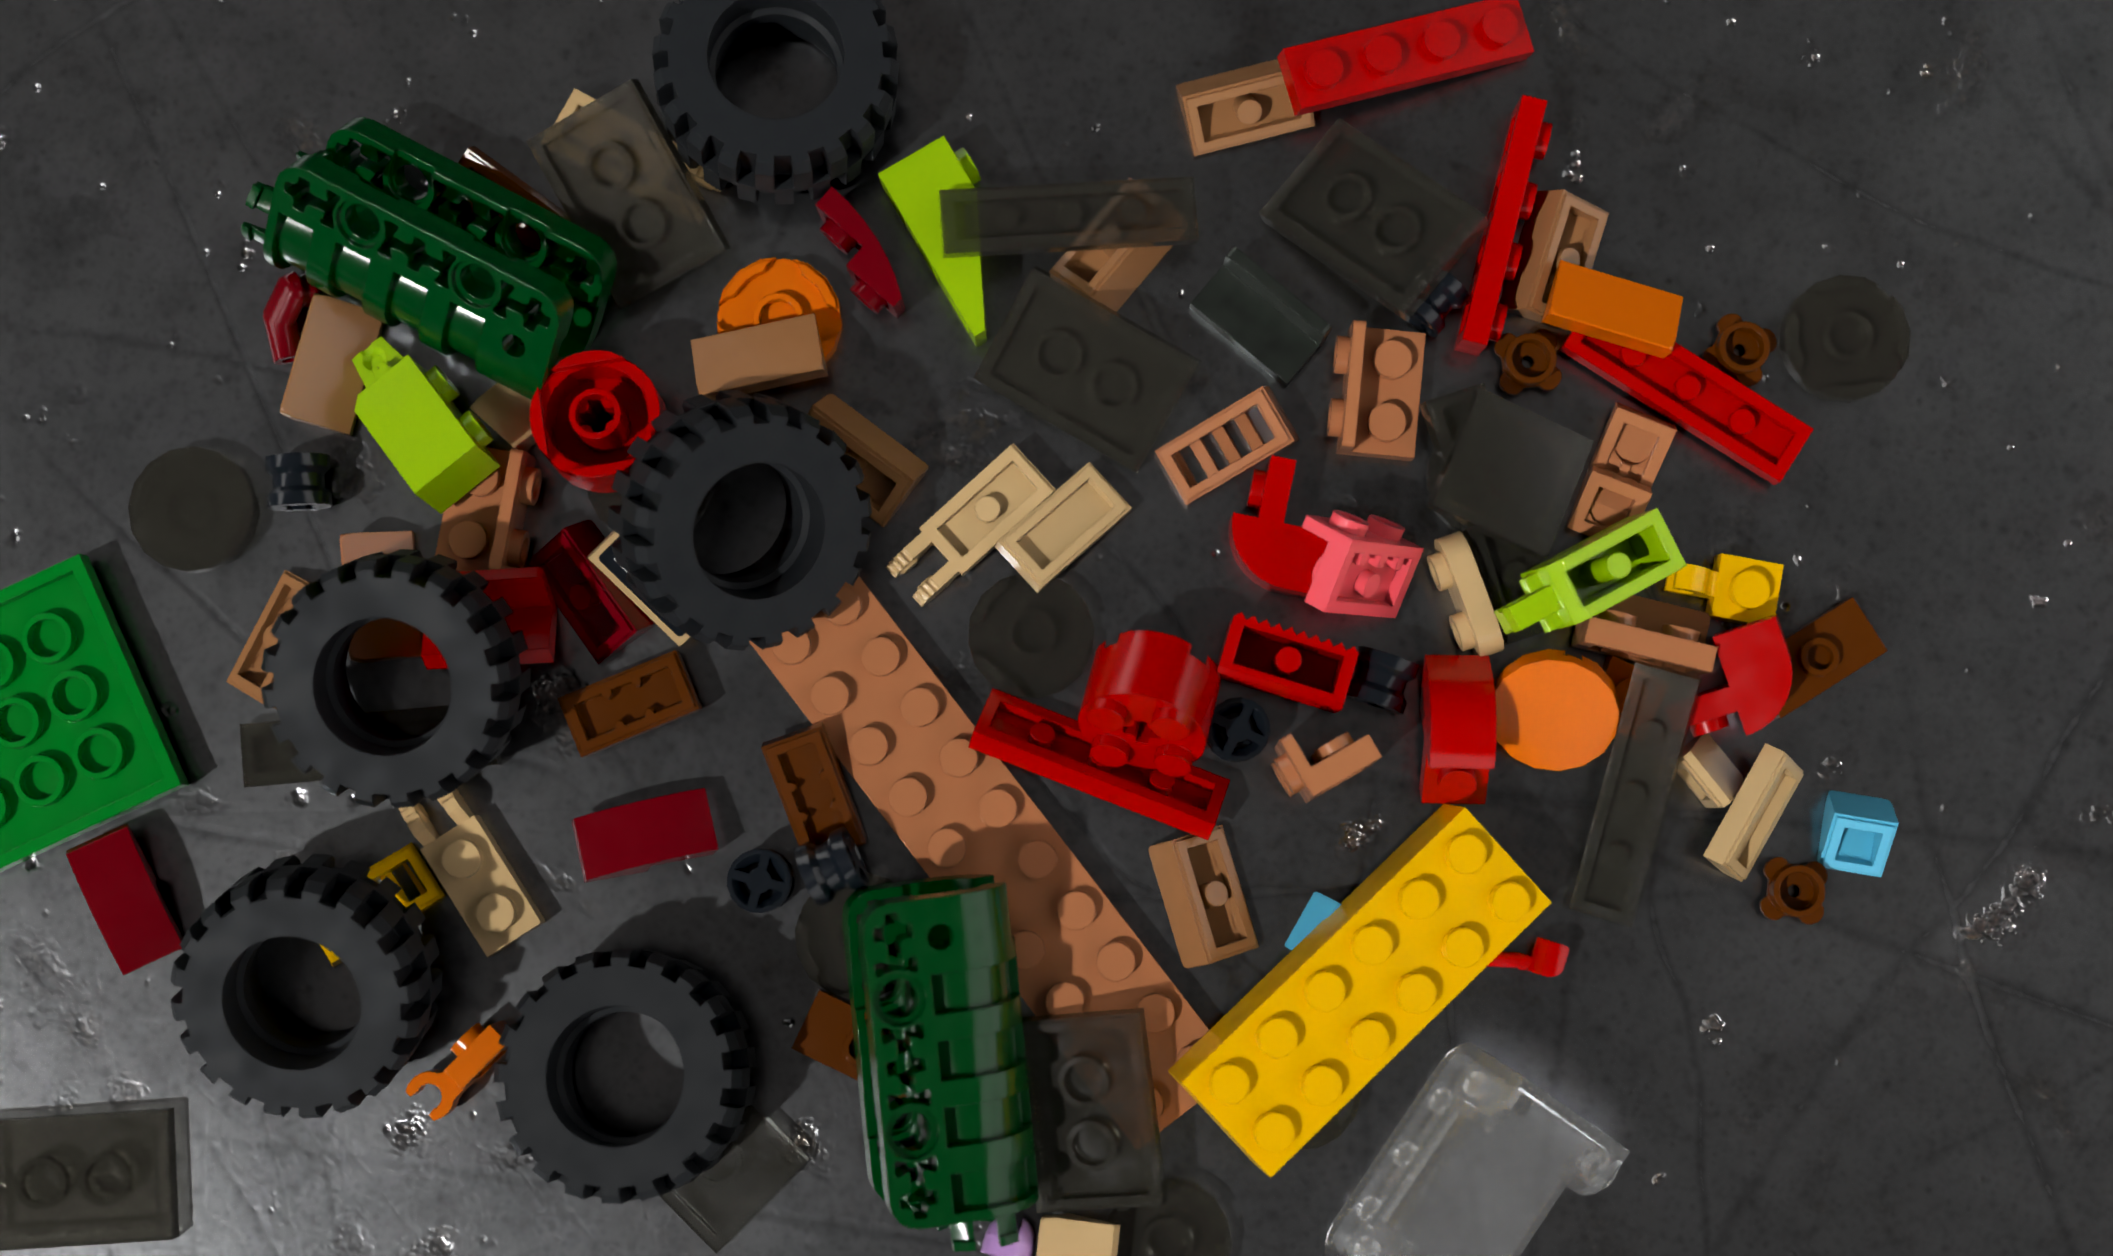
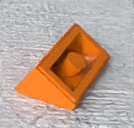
M1560 260L1541 322L1664 359L1673 352L1683 296Z

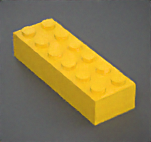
M1443 804L1340 903L1339 908L1316 926L1193 1045L1168 1072L1253 1164L1271 1178L1552 902L1466 807Z

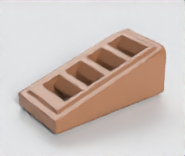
M1262 386L1155 450V453L1184 503L1189 505L1300 439L1269 386ZM1256 407L1275 437L1267 443H1264L1247 413ZM1232 421L1236 422L1252 452L1245 456H1242L1225 425ZM1211 433L1230 464L1220 470L1202 439ZM1189 446L1208 477L1200 483L1197 482L1180 451Z

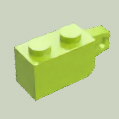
M383 337L373 341L367 349L359 352L352 359L366 387L357 396L354 412L414 494L440 514L500 467V464L486 447L494 440L493 436L472 411L468 410L463 415L452 402L460 393L438 366L434 365L428 371L425 370L408 354L403 357Z
M1655 508L1624 518L1521 573L1522 579L1519 580V583L1525 594L1495 610L1494 613L1505 634L1521 631L1538 621L1544 632L1547 633L1588 620L1687 565L1659 509Z

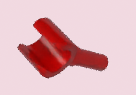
M1537 937L1531 956L1519 952L1502 951L1487 967L1518 968V970H1527L1546 977H1555L1561 974L1565 968L1569 948L1566 945Z

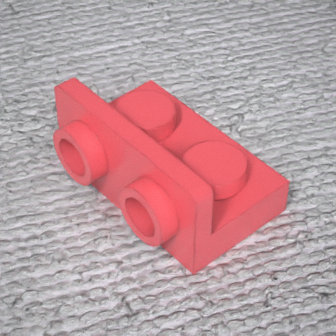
M1333 510L1330 518L1306 515L1302 528L1328 541L1324 554L1314 566L1312 584L1304 602L1325 613L1396 618L1424 548L1402 537L1405 531L1403 526L1377 515L1370 514L1367 521L1341 510Z

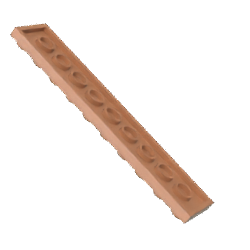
M858 576L854 586L845 582L836 596L842 600V603L830 616L822 611L811 618L815 624L814 629L799 638L786 631L782 633L783 642L781 645L766 649L759 648L749 640V643L811 724L814 725L823 721L835 755L930 878L952 875L989 874L994 875V883L1006 882L1011 935L1015 937L1020 996L1138 1149L1196 1105L1197 1102L1172 1077L1168 1070L1209 1031L1208 1027L1002 760L968 748L975 725L860 576Z

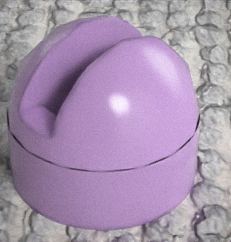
M1023 1218L1018 1233L1019 1241L1000 1247L995 1219L986 1230L980 1252L990 1256H1033L1036 1241L1034 1229Z

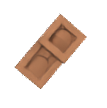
M1616 402L1581 485L1567 523V528L1587 536H1592L1624 518L1645 512L1653 494L1651 487L1677 432L1676 425Z

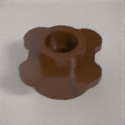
M1727 314L1718 320L1716 325L1718 335L1713 346L1703 352L1702 359L1719 370L1734 376L1738 382L1746 387L1754 386L1762 379L1761 366L1767 360L1769 353L1773 352L1777 346L1776 337L1770 329H1762L1755 323L1743 321L1737 314ZM1736 345L1744 347L1745 353L1743 356L1735 354L1734 347Z
M1538 329L1534 333H1526L1518 337L1512 333H1505L1501 335L1498 342H1495L1494 352L1501 358L1503 371L1499 378V386L1506 394L1518 395L1523 389L1540 387L1544 391H1551L1559 385L1562 373L1556 367L1557 355L1555 347L1557 339L1551 331ZM1523 357H1531L1534 362L1533 366L1530 368L1525 367L1522 364Z
M1774 857L1768 860L1763 868V873L1768 879L1766 896L1759 903L1762 914L1770 920H1779L1783 916L1797 917L1802 923L1807 925L1819 922L1824 915V907L1822 906L1825 899L1824 884L1828 880L1826 868L1816 861H1810L1803 866L1789 864L1783 857ZM1793 884L1799 888V894L1796 897H1792L1788 893V888Z

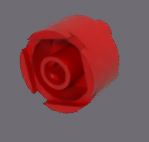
M604 350L575 353L558 362L551 369L552 373H550L541 389L537 387L530 405L531 431L537 446L545 457L572 485L591 492L614 493L616 491L611 488L617 470L628 473L635 460V457L628 454L627 450L637 436L648 441L657 432L652 426L651 421L666 411L667 408L651 379L643 370L624 357ZM608 413L612 421L606 423L605 430L595 433L591 427L598 425L599 414Z
M1148 630L1127 631L1120 633L1117 643L1106 647L1105 640L1096 650L1078 716L1080 731L1091 744V757L1098 763L1109 767H1120L1129 764L1141 768L1157 769L1159 772L1172 777H1181L1189 774L1193 762L1199 759L1205 750L1221 685V674L1217 672L1218 667L1209 656H1207L1206 664L1202 663L1190 655L1191 643L1162 632Z

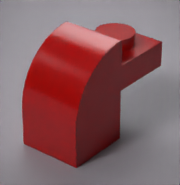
M1271 455L1266 471L1254 469L1246 506L1258 508L1257 515L1254 517L1233 512L1229 522V543L1238 566L1255 584L1274 593L1306 599L1312 584L1314 566L1324 554L1328 541L1305 530L1301 526L1284 523L1297 460Z
M1777 614L1716 633L1712 636L1715 646L1718 647L1717 653L1728 683L1669 702L1666 709L1674 731L1689 727L1692 737L1708 734L1730 726L1727 715L1738 711L1745 734L1748 736L1761 730L1775 719L1787 701L1793 676L1791 654Z
M1425 655L1420 697V712L1424 732L1419 783L1421 803L1485 804L1489 770L1495 769L1497 741L1496 694L1489 656L1480 657L1479 655Z

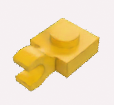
M1720 553L1714 556L1712 570L1702 566L1686 564V567L1667 576L1665 580L1664 591L1706 598L1705 612L1710 615L1711 619L1744 625L1776 614L1784 565Z

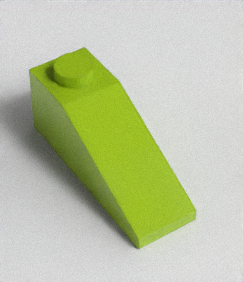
M943 135L878 173L882 189L977 348L987 342L979 206L974 184L982 179L964 147L953 152Z

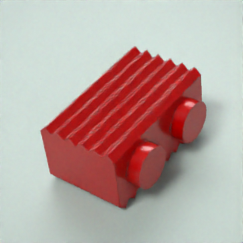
M1240 612L1234 615L1229 622L1217 661V672L1221 674V679L1337 713L1343 708L1359 653L1355 646L1346 650L1342 642L1333 646L1330 638L1321 642L1317 634L1311 638H1308L1305 631L1296 635L1292 627L1284 631L1280 623L1271 627L1267 619L1258 623L1255 615L1246 619L1244 614Z

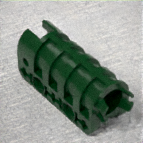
M366 117L353 118L331 134L326 150H319L311 155L299 150L295 153L297 160L279 173L274 187L257 181L253 184L247 196L246 206L252 210L257 208L269 215L266 229L244 221L241 224V232L243 237L249 241L254 239L263 244L264 257L269 264L279 269L294 266L305 272L307 282L311 286L328 295L340 298L348 294L362 301L363 311L367 315L390 327L398 326L401 323L412 327L418 331L421 343L446 356L460 352L475 360V367L478 373L532 400L537 387L539 389L543 387L550 373H552L551 369L558 362L575 353L590 350L599 330L617 272L615 253L609 244L599 236L387 126ZM356 140L357 142H359L361 144V147L353 141ZM360 152L363 156H365L368 159H364L362 156H360ZM405 165L414 166L424 174L428 182V192L418 191L409 184L404 174ZM466 198L474 202L473 212L476 213L479 217H476L472 213H470L471 203L465 200ZM498 214L503 215V219L500 218V217H498L497 215H498ZM516 223L526 224L535 230L541 242L540 250L530 249L522 244L515 231ZM555 251L556 253L554 255L558 256V259H555L552 256ZM578 256L582 257L587 261L586 270L590 273V275L582 271L583 262L579 258H577Z
M969 874L877 884L858 889L847 898L843 906L842 925L866 1167L870 1184L886 1202L887 1208L901 1225L910 1229L937 1227L938 1231L949 1227L952 1250L954 1252L976 1251L973 1221L983 1222L996 1219L1000 1247L1018 1242L1019 1236L1015 1213L1031 1207L1039 1200V1187L1015 937L1011 935L1006 882L994 883V875ZM876 900L870 906H868V901ZM862 914L859 923H857V915ZM889 914V919H885V915ZM878 928L879 937H873L874 929ZM894 942V951L889 952L887 945ZM883 963L889 965L875 971L876 964ZM897 979L894 990L888 996L879 999L883 986L889 981ZM900 1007V1015L886 1014V1012ZM865 1011H867V1019H866V1020H865ZM888 1028L890 1033L882 1037V1029ZM897 1039L902 1040V1046L897 1045ZM892 1062L893 1070L887 1069V1063ZM907 1072L906 1079L899 1078V1074ZM904 1094L907 1096L888 1103L889 1095L902 1096ZM908 1113L900 1124L894 1125L901 1115ZM913 1135L912 1142L900 1141ZM894 1141H899L900 1146L895 1144ZM895 1162L906 1163L908 1167L914 1168V1173H910L905 1165L895 1168Z

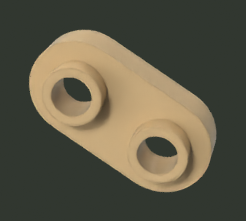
M1457 531L1435 539L1434 547L1436 553L1428 555L1427 562L1437 589L1440 592L1449 590L1457 612L1449 616V621L1460 650L1463 652L1472 649L1474 655H1479L1480 657L1504 651V640L1497 617L1465 536L1461 531Z

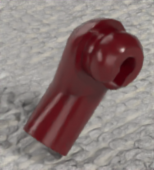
M293 271L280 277L263 311V321L275 365H286L294 362L301 338L297 324L299 314L303 307H310L314 293L322 294L321 290L307 282L305 273L298 275Z

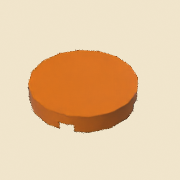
M776 257L759 259L742 268L725 286L718 304V334L815 313L826 363L836 352L843 329L841 304L828 279L810 264L795 259H777Z
M1545 649L1524 654L1503 669L1496 680L1495 686L1497 742L1512 758L1536 769L1563 771L1584 766L1605 752L1617 733L1620 701L1613 680L1597 662L1582 656V660L1574 656L1565 655V650Z

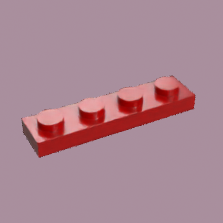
M1483 0L1283 48L1277 59L1294 115L1299 116L1528 59L1535 51L1519 0Z
M1522 95L1512 112L1468 290L1470 298L1465 303L1454 351L1479 356L1488 345L1489 340L1498 342L1501 337L1508 305L1498 303L1503 280L1513 281L1516 276L1523 249V244L1513 242L1518 219L1528 221L1537 194L1538 184L1529 182L1528 178L1533 159H1544L1552 133L1553 123L1543 121L1548 100Z
M1571 331L1559 351L1772 485L1782 481L1814 430L1809 425L1676 342L1673 352L1663 359Z
M994 688L990 692L968 748L1205 840H1209L1230 782L1227 778L1193 765L1191 772L1181 777H1172L1159 772L1157 769L1141 768L1129 764L1120 767L1102 765L1091 757V744L1081 733L1077 720Z

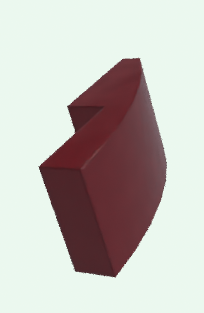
M831 186L815 204L821 219L825 222L819 230L843 253L848 255L853 248L858 251L846 264L851 278L855 281L850 291L877 315L885 307L896 318H899L906 308L888 257L864 219Z
M705 788L620 805L572 820L584 883L647 872L654 865L714 855L719 849Z
M128 823L66 850V856L84 898L123 975L181 949L180 943L184 937L156 886V876Z

